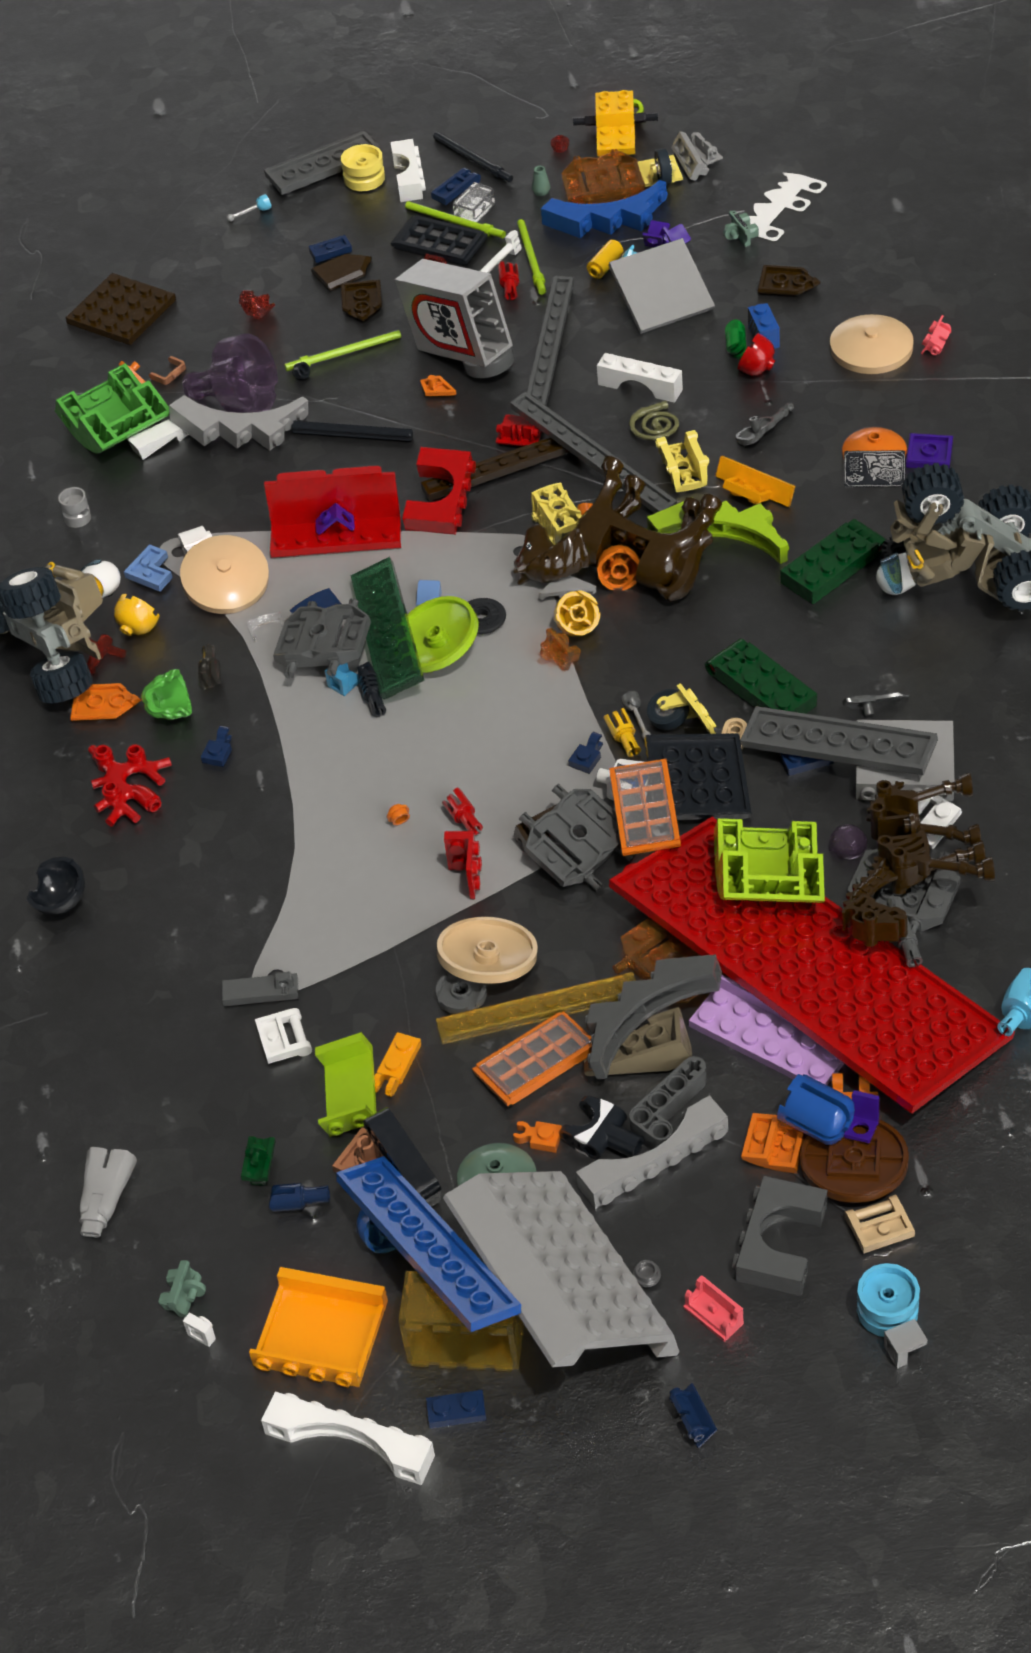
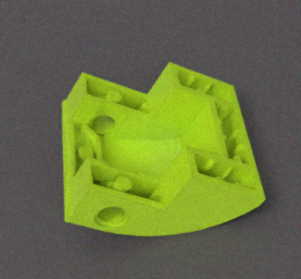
M717 819L714 828L716 883L721 899L824 903L823 854H818L816 822L792 821L789 829L743 827L742 819Z

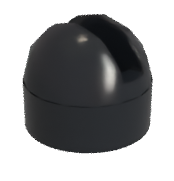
M306 362L295 364L292 369L293 376L297 379L309 377V365Z

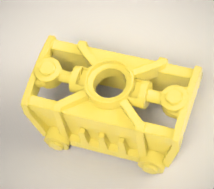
M695 430L685 432L684 443L668 445L665 437L657 438L655 441V446L662 456L663 464L666 465V471L671 476L672 485L674 484L676 492L694 490L707 485L709 458L703 455L697 442L698 434ZM686 449L688 453L686 458L681 455V450ZM681 466L688 467L687 469L683 470L678 469V467ZM692 476L699 478L700 481H695L691 478ZM680 478L684 481V484L682 485L680 483Z
M561 482L531 492L533 511L531 518L534 522H538L546 528L550 541L555 545L561 540L562 533L565 534L575 528L578 519L582 516L581 511L577 510L569 498L567 490L563 489ZM544 495L548 500L541 499L540 496ZM560 506L561 509H554V507ZM557 518L564 522V526H558L556 523Z

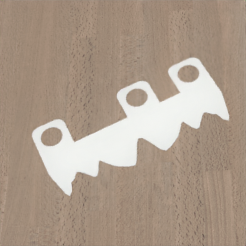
M783 173L787 176L788 181L778 183L782 188L764 193L772 203H755L754 212L757 216H749L750 225L755 223L759 228L758 237L777 241L784 234V230L770 226V223L785 207L796 211H804L811 202L797 197L798 192L804 189L813 193H820L827 186L826 182L800 174ZM817 182L821 184V188L813 190L809 188V185ZM801 200L805 202V206L796 208L793 206V202ZM776 230L779 234L776 237H768L766 232Z

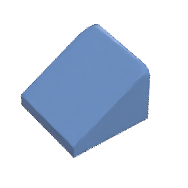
M418 581L416 606L428 600L441 597L440 581Z

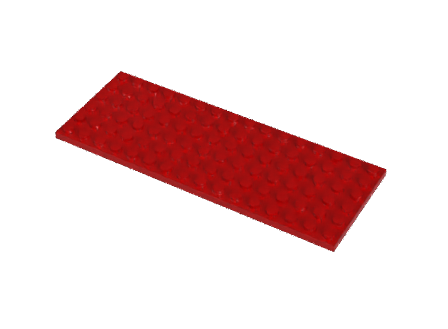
M713 816L681 835V847L657 850L609 879V887L700 956L716 954L724 974L911 1114L1014 1037L1015 1031H1013L1011 1036H1005L1008 1028L1001 1034L997 1028L998 1023L1001 1022L999 1019L923 965H918L916 960H914L916 967H908L904 952L889 941H878L875 946L868 947L862 941L852 937V927H848L846 931H843V909L827 897H825L824 903L721 899L717 889L714 857V828L717 819Z

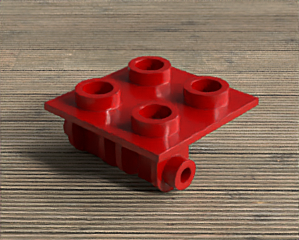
M506 414L503 422L497 424L496 432L499 434L496 443L526 446L538 442L542 431L522 416Z

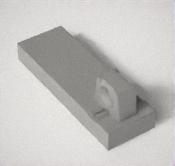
M679 131L671 148L689 179L696 181L699 175L706 176L709 168L700 159L687 134Z

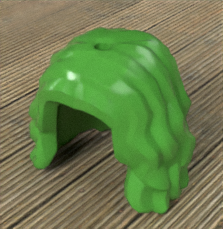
M172 669L163 675L156 676L153 681L144 687L141 700L144 704V709L152 717L172 720L192 714L191 700L189 699L185 680L180 674L179 669Z

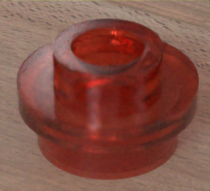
M557 135L551 140V147L556 152L566 151L570 144L569 139L563 135Z

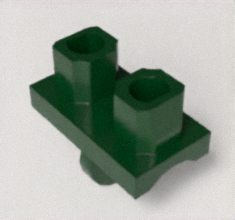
M249 1136L241 1173L242 1181H250L252 1185H266V1182L269 1180L275 1149V1137L261 1139Z

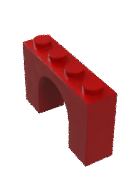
M421 447L416 463L419 477L447 480L453 484V489L448 496L436 502L407 500L402 517L405 530L456 535L458 527L462 525L461 513L462 509H465L467 505L466 493L471 489L470 477L471 473L474 474L476 462L472 459L470 451Z

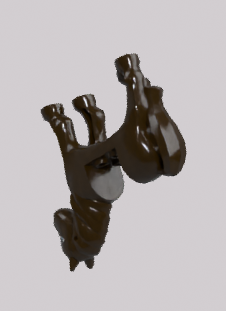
M605 456L601 465L605 474L602 489L593 505L578 519L575 528L555 545L550 541L546 528L541 524L528 528L525 533L523 547L514 561L516 569L513 573L521 575L517 581L518 585H522L529 580L545 583L566 578L590 565L597 567L599 556L605 549L611 546L623 545L634 550L640 559L636 572L637 583L658 590L667 600H678L686 596L694 586L702 554L713 543L712 533L707 528L714 523L716 513L722 507V502L711 494H704L701 501L692 497H686L681 507L684 517L679 531L660 533L648 530L627 519L634 512L640 510L642 506L640 495L643 493L646 484L642 479L632 474L627 475L622 484L619 475L624 468L623 463L615 457ZM623 485L626 491L624 500L616 509H613L612 502L614 496Z

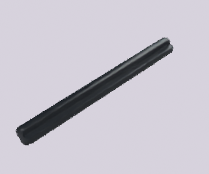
M293 421L291 425L293 433L398 441H412L413 430L408 428Z

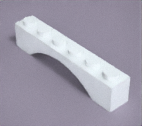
M275 1391L261 1420L266 1435L290 1443L317 1436H335L358 1442L377 1453L387 1463L395 1477L419 1485L423 1484L435 1457L432 1442L422 1435H409L397 1427L381 1426L372 1419L353 1417L344 1410L338 1409L335 1411L326 1408L323 1404L316 1401L307 1402L301 1400L291 1393L282 1394Z

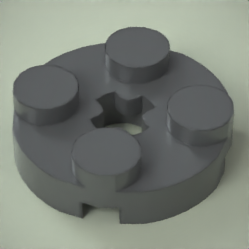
M446 973L437 982L436 996L441 1010L455 1015L465 1014L466 1016H472L484 1004L487 997V989L485 983L467 981L452 974L447 976ZM461 989H465L466 993L459 995L456 991L460 992Z

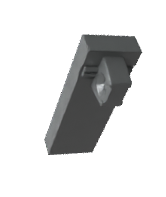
M290 971L277 972L273 976L222 980V1002L224 1006L299 999L297 973L291 974Z

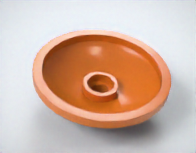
M868 427L860 429L846 438L842 446V456L844 459V451L904 450L906 459L907 445L904 439L892 430L882 427Z

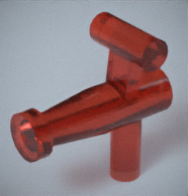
M102 634L97 642L90 639V641L96 643L102 659L106 653L125 658L127 651L112 646L113 640L110 636ZM92 656L89 657L87 665L91 676L95 674V668L102 659L98 660Z

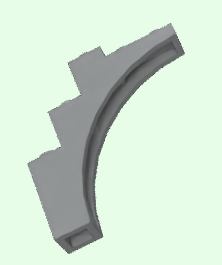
M183 395L169 405L170 421L204 446L214 441L218 436H221L236 448L253 438L270 451L282 444L285 440L284 432L291 429L293 421H302L308 416V400L302 396L276 409L262 412L236 413L209 408Z

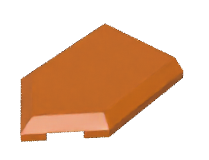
M121 683L91 684L89 689L73 698L70 719L71 721L116 719L139 703L141 699L127 691L126 687Z

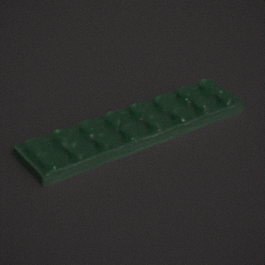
M388 557L350 575L356 599L359 601L358 608L369 615L371 620L366 640L373 669L376 672L375 677H377L376 681L381 697L385 700L425 681L392 559Z

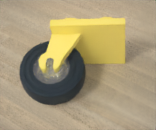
M666 149L655 150L654 159L636 162L645 187L652 186L659 180L665 181L666 184L683 180L674 155L669 156Z
M681 683L677 685L680 691L675 689L662 690L655 694L648 703V718L658 729L671 730L680 726L686 719L698 717L710 734H716L714 728L717 726L702 703L698 702L690 688L685 690Z

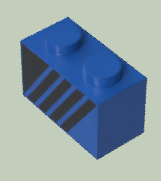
M768 303L748 307V328L753 338L757 333H760L772 342L774 348H779L780 328Z

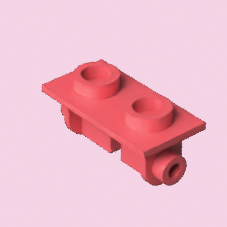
M943 315L938 322L934 320L928 330L931 334L927 333L922 342V345H924L921 352L922 355L925 350H928L932 355L941 353L951 333V326L942 322Z

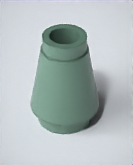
M539 165L534 168L532 190L535 195L544 196L549 193L551 186L545 167Z

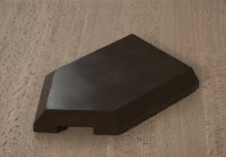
M344 254L312 268L311 272L329 291L341 287L342 283H351L364 277L372 257Z
M763 265L757 292L797 296L821 284V281L816 277H811L803 267Z
M380 280L342 283V311L364 321L382 307Z

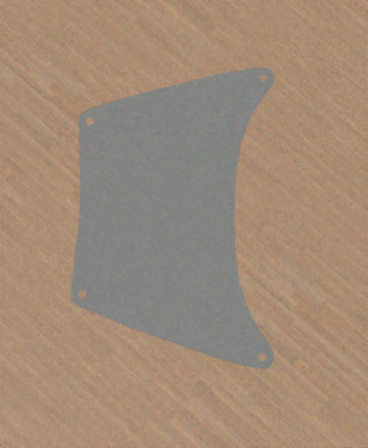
M271 531L211 533L212 537L232 535L252 542L262 551L268 563L269 581L263 596L251 607L240 612L225 614V616L244 638L260 671L279 732L293 803L295 849L287 894L278 919L254 967L252 977L268 976L273 970L290 971L291 974L297 973L298 989L301 990L385 952L542 868L522 849V841H516L513 835L516 825L521 823L519 817L524 812L533 817L561 801L552 792L555 785L559 783L568 793L573 789H592L601 799L607 798V784L596 781L597 773L600 768L607 770L613 768L616 761L586 699L564 633L557 627L554 621L555 596H548L544 600L539 599V592L551 581L540 583L539 581L529 580L522 585H518L517 581L521 575L513 573L516 569L514 561L517 557L514 555L513 550L516 547L523 546L525 535L456 532V535L424 531H401V548L271 558ZM178 537L164 542L160 549L167 551L168 558L163 562V565L180 577V568L185 555L181 557H174L172 555L173 549L181 547ZM419 580L440 581L441 597L454 596L462 598L467 602L477 598H490L500 602L506 610V619L500 628L491 633L477 634L471 647L463 656L440 670L427 673L410 671L401 665L393 652L392 641L398 625L410 611L417 607ZM327 588L331 589L342 604H349L351 598L352 600L355 598L359 601L357 607L369 615L371 624L360 658L348 662V668L358 674V666L368 661L372 664L379 676L384 691L382 698L386 707L384 715L381 709H379L380 717L372 715L370 704L364 699L360 683L345 696L329 688L325 675V670L328 666L297 667L293 678L285 677L284 673L287 667L277 663L273 654L284 622L292 614L290 609ZM486 614L477 615L478 618H484L487 616ZM344 619L343 622H342V625H341L342 630L339 632V635H338V638H337V641H336V644H337L336 647H338V644H339V641H340V638H341V635H342V632H343V629H344V626H345V623H346V619ZM597 732L602 734L599 740L603 742L599 750L601 759L591 773L588 774L570 767L568 760L579 744L586 746L591 733ZM455 788H460L475 808L474 816L483 825L482 831L477 826L475 827L479 834L474 835L475 841L480 843L479 856L482 857V871H478L481 885L480 890H476L475 899H470L466 870L448 869L444 831H468L462 823L459 824L454 821L442 804L444 800L448 802L446 797L449 794L456 796L453 792ZM396 804L407 805L409 808L410 818L400 825H393L386 817L389 809ZM631 812L625 813V817H627ZM573 830L575 836H585V833L582 830ZM551 835L548 836V838L551 841H553L565 854L569 853L560 843L556 842Z

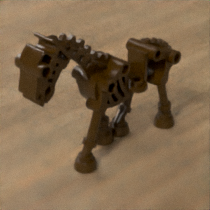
M970 773L961 775L959 779H954V782L949 780L942 781L941 785L919 792L900 790L904 787V782L895 781L893 786L887 780H881L877 783L875 801H870V807L867 808V813L870 815L866 816V821L871 822V837L877 840L878 856L873 858L874 863L871 865L873 870L867 871L868 877H861L860 884L852 885L853 892L846 893L848 900L843 901V907L845 908L842 910L843 931H846L848 927H852V937L862 941L868 947L875 946L878 941H899V937H906L908 935L906 912L899 907H889L877 903L871 897L879 888L892 882L893 893L901 895L912 885H916L927 878L931 871L935 869L959 872V875L964 876L968 873L977 876L978 879L983 878L984 881H995L992 857L985 856L979 824L969 826L968 830H963L962 832L957 830V826L954 825L946 827L920 823L919 801L941 794L945 796L952 795L954 791L956 794H961L965 797H973ZM926 834L945 836V839L951 841L956 839L963 842L964 845H970V847H967V850L955 849L951 854L932 859Z

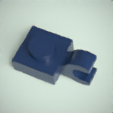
M220 726L217 731L216 741H208L201 755L202 763L224 767L232 751L231 744H229L232 738L228 734L229 727Z
M592 732L586 746L579 744L568 760L569 766L590 774L601 759L599 750L603 742L599 740L602 734Z

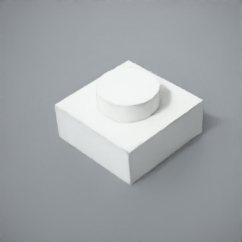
M189 1312L183 1320L187 1335L210 1347L216 1339L212 1323L203 1316L198 1318Z

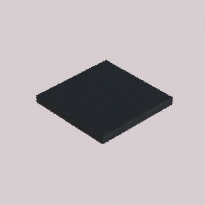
M739 733L645 735L647 762L667 759L677 820L709 819L712 816L715 819L751 818L752 812ZM660 773L649 775L650 785L662 784ZM663 789L651 791L653 802L665 801ZM666 806L654 808L655 820L668 818Z

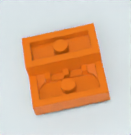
M752 1113L741 1158L767 1169L797 1174L800 1150L806 1134L777 1119V1115Z

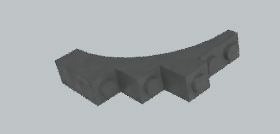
M716 954L656 960L655 970L651 972V979L623 982L622 993L618 994V1001L590 1004L589 1015L585 1016L586 1029L590 1030L592 1034V1051L588 1054V1066L590 1069H593L597 1079L607 1078L611 1063L620 1046L646 1019L682 999L720 990L722 970Z

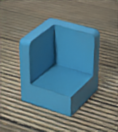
M348 663L339 665L335 676L333 674L332 676L328 675L327 669L325 670L327 686L343 696L359 684L358 674L349 670Z

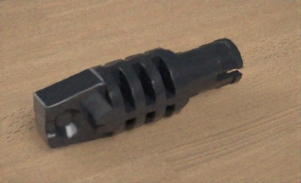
M368 661L357 667L359 683L364 699L370 704L372 715L380 717L379 709H381L383 715L386 713V707L382 700L384 691L378 674Z

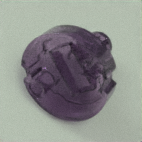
M240 334L219 341L212 352L211 367L204 372L198 373L193 371L185 374L182 383L185 395L193 401L200 400L206 396L217 397L219 403L227 412L252 413L267 411L272 407L276 399L274 388L275 384L278 383V375L274 359L267 346L252 334Z

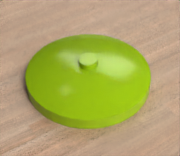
M442 596L428 600L410 611L400 622L393 636V652L401 665L413 672L427 673L445 668L457 661L471 647L478 632V617L471 605L462 598Z

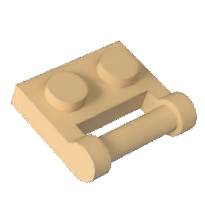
M897 1195L889 1196L886 1201L856 1211L853 1209L844 1211L845 1220L848 1226L851 1227L863 1254L915 1236V1230ZM888 1211H891V1212H892V1213H889V1214H886V1215H883V1216H880V1217H877V1218H874V1219H871V1220H868V1221H865V1222L860 1223L861 1220H864V1219H867V1218H870V1217H873V1216H876V1215H879V1214H882V1213H885V1212H888Z

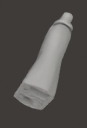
M90 1147L87 1150L83 1190L79 1206L81 1215L79 1222L82 1224L81 1235L100 1237L102 1229L107 1227V1222L111 1219L118 1200L137 1163V1158L134 1154L121 1149H111L109 1154L107 1149Z

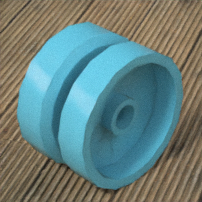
M879 1264L865 1271L858 1282L857 1314L860 1323L869 1332L884 1337V1331L913 1319L917 1321L920 1287L917 1278L908 1269L897 1264Z

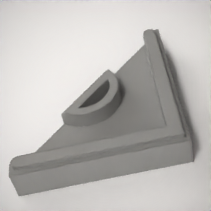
M570 575L558 581H551L539 592V599L544 600L548 596L557 595L561 598L572 591H584L594 595L596 593V586Z

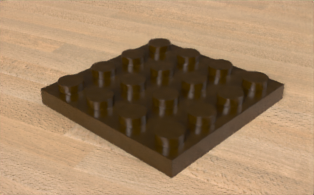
M111 273L65 318L69 325L131 345L176 301L175 293Z

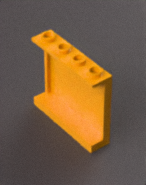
M280 1267L277 1274L279 1287L257 1348L250 1349L249 1351L253 1366L262 1371L275 1370L283 1372L288 1376H305L317 1382H322L323 1380L335 1382L342 1387H360L388 1302L385 1287Z

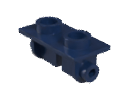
M691 1383L685 1390H680L678 1387L672 1389L669 1392V1400L674 1404L678 1413H680L681 1419L688 1431V1437L693 1439L696 1446L700 1448L717 1431V1428L694 1384Z

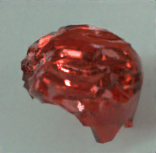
M244 290L239 296V304H241L245 313L256 319L266 316L275 306L274 303L269 304L270 296L268 294L255 296L253 290Z

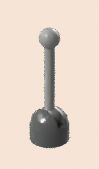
M636 691L625 693L621 698L622 704L626 710L634 712L642 731V739L644 740L645 735L651 734L646 730L638 712V708L641 706V698Z

